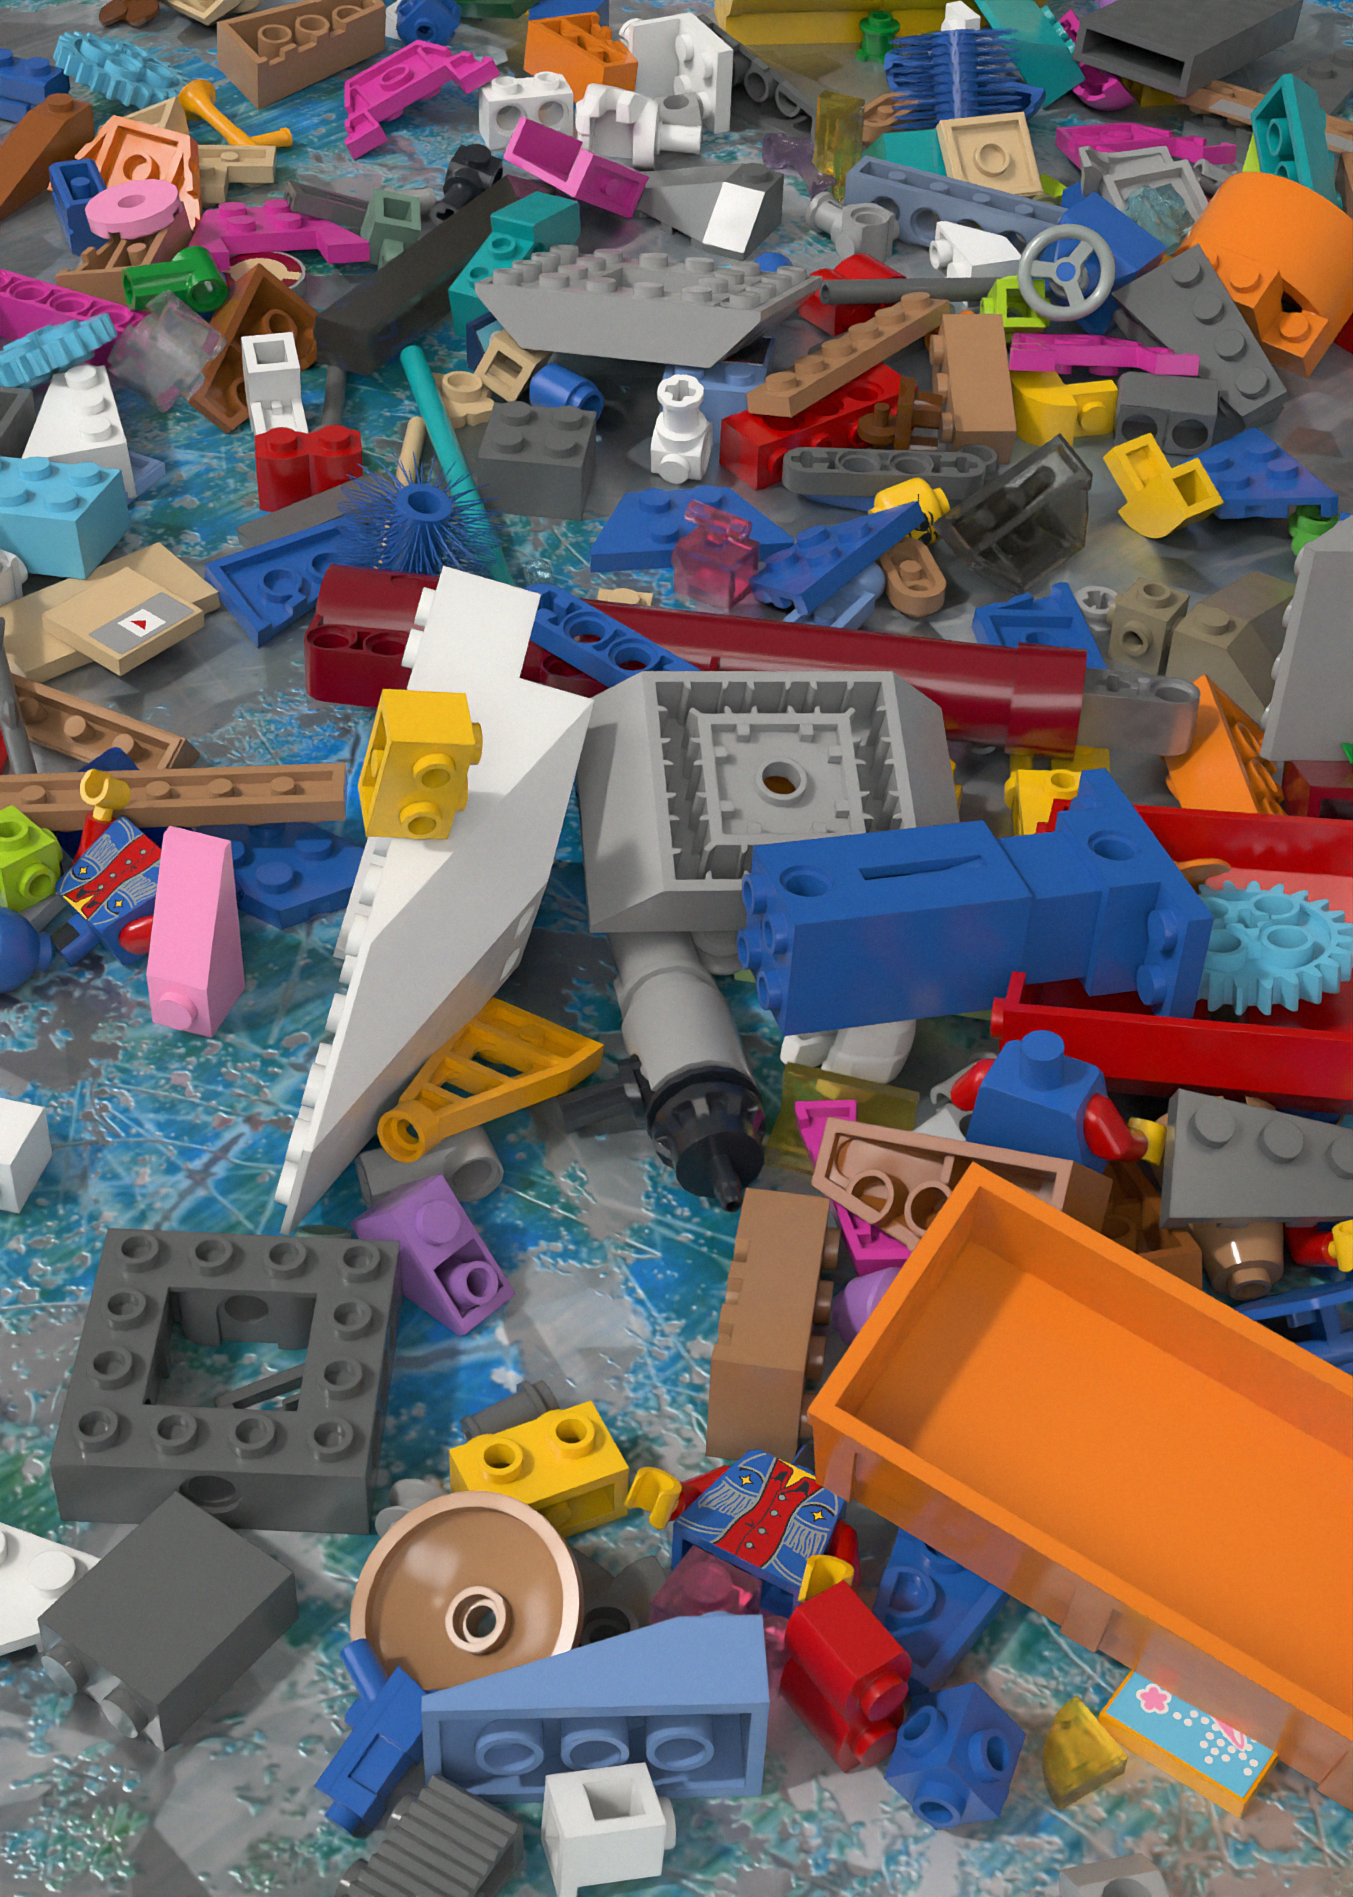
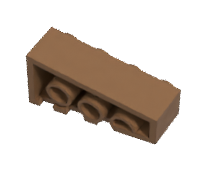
M302 0L217 22L218 68L260 110L385 50L386 5L381 0Z
M748 1187L745 1189L735 1240L734 1259L731 1261L728 1274L725 1303H722L719 1318L718 1343H714L711 1358L705 1456L738 1460L748 1450L760 1449L790 1464L797 1454L799 1438L813 1440V1426L807 1423V1410L818 1394L806 1393L807 1379L821 1381L827 1337L816 1336L813 1333L815 1323L829 1325L834 1282L821 1280L822 1269L836 1271L841 1228L828 1227L830 1198Z

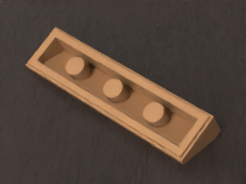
M11 673L28 739L33 744L103 771L190 768L195 764L200 755L186 738Z

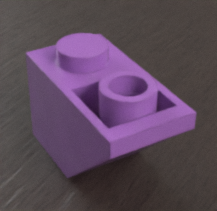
M442 1174L398 1186L350 1222L359 1239L400 1241L403 1295L458 1336L467 1334L516 1294Z

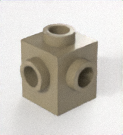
M1139 577L1124 595L1117 594L1108 610L1106 623L1112 626L1107 658L1158 676L1168 664L1173 631L1187 615L1190 595L1171 589L1165 583L1149 581Z

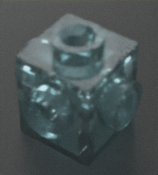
M1171 183L1152 189L1149 185L1136 189L1125 199L1127 206L1121 211L1168 247L1165 254L1172 252L1183 241L1181 235L1195 223L1186 208L1184 199L1176 192Z

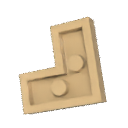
M198 145L202 207H212L216 204L225 203L229 182L242 183L249 187L274 183L277 166L276 146Z

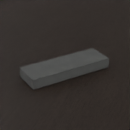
M375 470V471L372 472V473H374L375 475H377V476H379L380 478H382L383 480H385L386 482H388V483H390L391 485H393L394 487H396V486H395L394 484H392L387 478H385L379 471ZM369 474L358 477L360 480L381 488ZM377 478L380 482H382V483H383L385 486H387L390 490H392L394 493L398 494V491H396L394 488H392L391 486H389L388 484H386L385 482H383L382 480H380L379 478ZM354 479V480H356V481H358V482H360V483H362V484H364V485H366V486L372 488L373 490H375V491H377V492H379V493H381V494L387 496V494H386L384 491H382V490H380V489H377V488H375V487H373V486H371V485H368V484H366V483H364V482H361V481H359V480H357V479ZM353 480L236 527L239 543L245 549H249L345 516L343 512L339 511L341 509L337 508L339 507L337 505H340L337 503L356 504L340 502H352V499L346 497V494L341 489L364 497H371L367 494L340 488L344 487L365 492ZM364 487L365 489L369 490V491L372 492L373 494L379 495V494L375 493L374 491H372V490H370V489ZM347 493L366 502L375 503L374 501ZM383 499L387 503L393 504L392 501ZM364 504V505H366V506H368V507L376 508V507L371 506V505H369V504ZM340 505V506H344V507H349V508L361 510L359 507H353V506H347V505ZM339 507V508H342V509H345V510H348V511H351V512H355V513H358V514H363V512H359V511H355V510H351V509ZM344 511V512H346V513H348V514L356 515V514H353V513ZM361 518V519L366 520V521H372L371 519H368V518Z

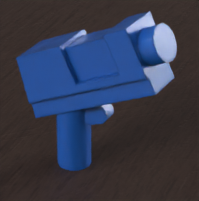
M366 1638L349 1643L340 1652V1658L360 1697L353 1703L345 1715V1722L353 1731L314 1785L318 1792L332 1803L324 1817L350 1836H352L360 1823L371 1830L376 1827L387 1810L384 1803L410 1765L412 1763L418 1765L424 1757L421 1715L422 1696L440 1691L423 1690L399 1665L389 1678L370 1641Z

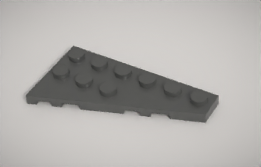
M1337 50L1334 54L1323 59L1310 62L1305 67L1286 73L1293 74L1317 91L1320 108L1324 109L1325 114L1331 116L1335 114L1341 115L1346 108L1347 100L1353 98V51ZM1279 78L1269 83L1261 84L1251 91L1266 95ZM1215 113L1197 114L1185 120L1182 136L1207 138L1206 146L1221 145L1224 142L1237 145L1235 160L1242 164L1245 163L1253 134L1252 125L1246 127L1232 125L1226 121L1227 117Z

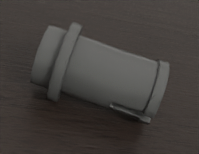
M527 1380L518 1383L516 1387L517 1393L472 1416L467 1415L460 1419L462 1424L461 1430L466 1442L482 1434H495L536 1420L548 1411L560 1409L553 1392L543 1380L532 1385Z

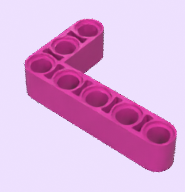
M0 269V337L15 341L49 324L52 326L59 323L64 324L73 319H77L80 322L107 312L118 335L110 342L94 349L95 356L84 363L94 366L105 365L107 370L148 382L166 381L175 377L178 373L175 331L171 320L141 310L130 311L128 306Z

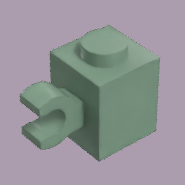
M379 189L373 190L361 226V237L369 241L370 261H363V263L378 265L377 278L380 283L397 286L398 269L408 270L421 233L420 197Z

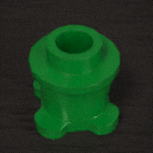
M873 11L868 14V17L860 20L859 29L863 32V39L860 42V49L855 52V59L861 62L870 61L884 65L886 53L894 52L889 50H898L895 48H898L899 45L888 42L895 40V34L900 30V23L893 18L892 14L885 11Z

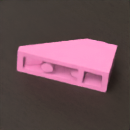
M169 826L163 835L146 973L152 1022L209 1038L214 1036L245 989L231 841Z

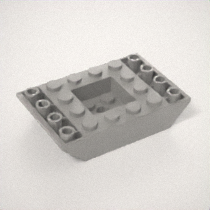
M559 244L551 245L549 252L532 253L530 260L513 261L511 268L494 269L493 276L475 283V294L520 348L711 368L777 328L822 286V276L806 275L807 269L800 266L777 267V272L760 271L759 263L748 261L732 262L731 268L714 266L713 259L705 257H689L685 259V263L668 262V255L662 253H643L639 255V259L623 258V251L618 249L594 250V255L578 253V246Z
M1353 515L1345 520H1340L1333 528L1315 540L1307 542L1296 558L1294 574L1298 576L1295 593L1285 610L1282 620V626L1286 629L1283 649L1276 658L1271 672V678L1275 681L1272 700L1267 706L1260 723L1264 737L1259 756L1269 761H1349L1341 744H1353Z
M641 671L590 698L594 700L576 770L589 933L739 931L740 929H746L747 912L742 898V879L745 874L751 873L754 845L960 823L942 709L893 671ZM771 776L784 777L795 786L796 790L790 794H777L769 790L763 780Z

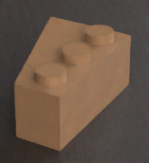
M181 201L183 208L181 213H173L175 220L167 228L154 234L136 239H121L120 232H109L110 238L101 248L96 251L95 247H88L81 253L83 263L74 271L62 269L55 275L57 285L127 306L121 282L122 269L170 262L178 252L188 247L193 234L184 201ZM166 306L142 309L141 311L165 317L168 309Z
M942 314L939 335H931L929 348L930 364L933 365L930 379L932 391L934 394L943 395L940 429H938L939 443H945L946 452H957L958 448L966 444L986 445L997 453L998 464H1009L1017 427L1002 314Z

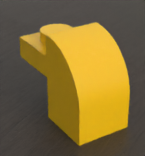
M1009 369L1017 427L1016 436L1043 448L1072 449L1074 437L1112 433L1119 392L1112 380L1065 385L1056 371Z
M1151 432L1113 447L1102 457L1128 501L1118 510L1120 516L1129 527L1145 537L1161 538L1199 522L1224 503L1199 458L1171 468Z

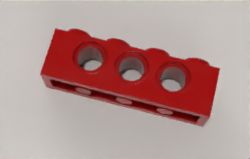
M880 362L791 418L749 413L748 409L721 419L719 463L757 491L782 481L783 458L789 450L800 447L869 448L871 444L858 436V421L864 415L874 413V406L877 403L888 404L890 406L889 414L897 417L900 377L902 375L883 362Z

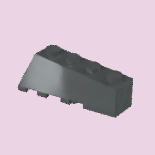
M704 14L697 16L700 21L733 49L730 114L815 155L851 140L854 110L853 98L760 56L731 37Z

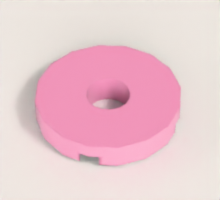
M145 179L118 184L100 192L89 200L85 212L91 232L99 237L108 239L110 238L109 232H120L121 239H136L167 228L175 220L173 213L180 214L183 208L175 185L164 180Z

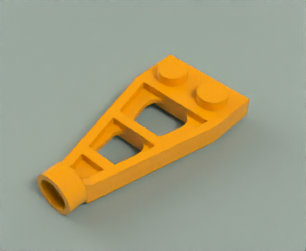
M492 997L478 1014L430 1056L399 1098L398 1105L382 1115L377 1126L379 1141L386 1153L393 1159L403 1163L414 1162L431 1151L446 1137L569 1091L600 1068L604 1044ZM478 1052L483 1059L489 1062L506 1064L524 1073L510 1078L471 1059ZM447 1082L474 1095L462 1098L440 1088V1086ZM410 1123L415 1128L419 1139L412 1137L406 1129Z

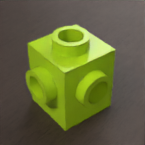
M1017 275L996 279L987 297H982L980 314H1002L1006 349H1011L1014 332L1042 333L1045 327L1050 325V319L1037 314L1023 299L1018 286ZM1032 279L1040 297L1051 304L1050 298H1045V279ZM1007 312H1012L1017 317H1007Z
M10 805L0 810V906L19 913L56 893V883L61 878L59 862L63 860V852L57 838L49 829H41L16 807Z

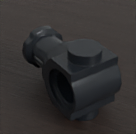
M461 144L449 163L443 186L444 197L436 201L430 211L431 220L440 231L447 235L458 236L460 233H465L471 222L470 215L478 213L482 209L489 211L499 195V188L503 177V159L492 156L491 151L482 144L464 146Z

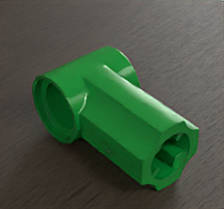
M202 246L184 248L170 262L122 269L121 282L125 302L130 311L187 303L191 310L206 313L220 307L227 299L229 293L228 286L212 254Z

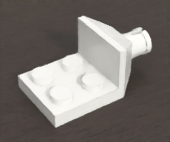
M691 12L649 20L634 18L627 21L619 33L625 39H619V41L625 45L638 61L635 92L651 99L696 92L701 122L714 134L730 131L733 49Z

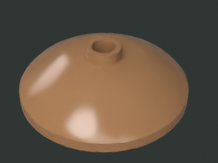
M462 1491L443 1495L425 1502L398 1520L380 1539L369 1555L359 1576L352 1600L350 1615L351 1642L362 1638L368 1639L389 1678L399 1665L423 1690L441 1691L578 1648L585 1610L581 1574L572 1550L562 1534L548 1519L527 1504L513 1497L488 1491ZM494 1612L496 1616L494 1630L488 1636L480 1638L478 1624L481 1618L487 1613Z

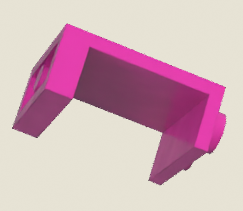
M520 116L503 159L574 198L631 219L649 179L648 176L581 148L583 142L572 136Z

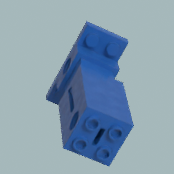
M1101 768L1081 771L1077 797L1072 799L1068 811L1058 812L1055 832L995 838L984 820L754 845L751 873L745 874L742 879V898L747 912L746 929H740L737 934V953L742 968L744 970L750 969L757 982V994L762 1009L765 1011L771 1010L783 1036L991 1010L995 997L1006 998L1012 971L1026 972V985L1078 978L1089 997L1138 990L1141 1001L1145 1005H1149L1156 1016L1193 1019L1214 917L1107 769Z

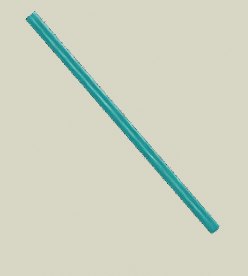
M411 345L402 350L400 361L441 468L444 467L442 470L444 476L451 468L445 477L450 487L462 475L461 479L469 475L471 471L425 354L420 347ZM472 474L450 489L452 496L477 487ZM475 489L454 502L481 499L478 489ZM481 501L460 503V504H455V505H456V507H458V506L467 505V504H472V503L481 502ZM483 503L468 508L486 510ZM465 510V511H463V512H461V513H459V514H477V513H487V512H485V511H466V510ZM468 515V516H469V517H480V516H488V515ZM489 518L481 519L490 522ZM482 521L473 522V523H479V524H485V525H491V526H492L491 523H487V522H482ZM468 524L472 527L493 529V527ZM479 529V530H482V531H494V530ZM487 534L484 535V536H487V537H490V538H493V539L498 540L497 538L492 537V536H490V535H487ZM483 536L477 537V538H481V539H486V540L498 542V541H495V540H492V539H489V538H486V537H483ZM475 539V540L478 541V542H483V543H489V544L499 545V544H497V543H492V542H488V541H483V540ZM494 546L497 548L490 549V552L494 553L498 560L475 554V556L498 561L495 562L496 564L480 562L493 564L486 567V570L490 571L488 573L492 574L490 576H493L490 577L493 578L491 580L516 587L500 546ZM480 552L481 554H484V555L493 557V556L488 555V554H486V553H484V552ZM476 558L477 560L488 561V562H494V561H490V560H485V559H481V558Z

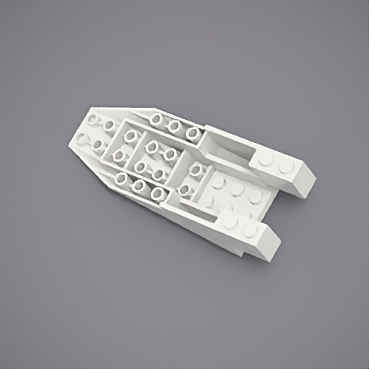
M443 566L437 589L433 590L426 587L423 589L414 624L423 626L425 629L423 632L411 628L401 666L412 669L407 690L466 693L471 722L480 723L482 728V755L478 765L469 766L467 773V805L463 812L456 811L448 839L417 840L391 837H368L333 954V957L344 959L339 982L349 985L347 995L339 993L334 995L324 1030L335 1033L333 1045L321 1042L315 1063H312L301 1102L302 1105L298 1118L295 1121L274 1202L287 1205L280 1231L281 1234L289 1235L375 1135L382 1115L398 1105L399 1098L430 1056L479 1013L520 964L549 879L594 704L593 699L520 678L541 594Z

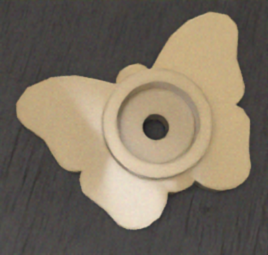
M454 371L446 375L432 373L454 429L462 428L465 424L475 426L489 421L494 405L492 400L493 391L482 384L480 377L465 371Z

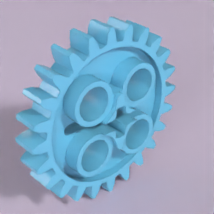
M75 31L74 34L65 32V35L60 34L53 60L57 61L56 66L64 69L65 75L76 77L75 82L77 84L88 85L91 87L90 91L98 92L105 98L122 103L127 107L130 104L136 105L141 110L175 96L178 98L182 88L191 81L189 78L182 76V71L170 68L171 63L157 60V55L149 54L146 50L122 40L118 43L114 42L105 35H103V38H99L91 32H88L87 36L79 31Z
M102 313L80 322L77 319H73L64 324L59 323L54 326L49 324L26 334V337L18 338L3 346V350L0 351V386L32 390L50 382L54 374L67 372L70 368L94 357V349L110 342L118 335L108 313Z
M1224 881L1223 890L1218 891L1205 884H1200L1198 896L1213 915L1214 921L1197 1000L1201 998L1208 1000V1011H1215L1223 1004H1231L1236 1015H1242L1246 1011L1247 1006H1257L1263 1014L1271 1015L1273 1004H1281L1291 1011H1298V999L1300 998L1319 1004L1322 1001V991L1337 994L1340 992V981H1350L1351 970L1353 968V924L1345 923V912L1343 910L1329 911V900L1327 899L1308 902L1309 891L1307 890L1298 891L1292 895L1284 894V884H1277L1269 891L1260 890V885L1257 881H1251L1246 889H1237L1231 881Z

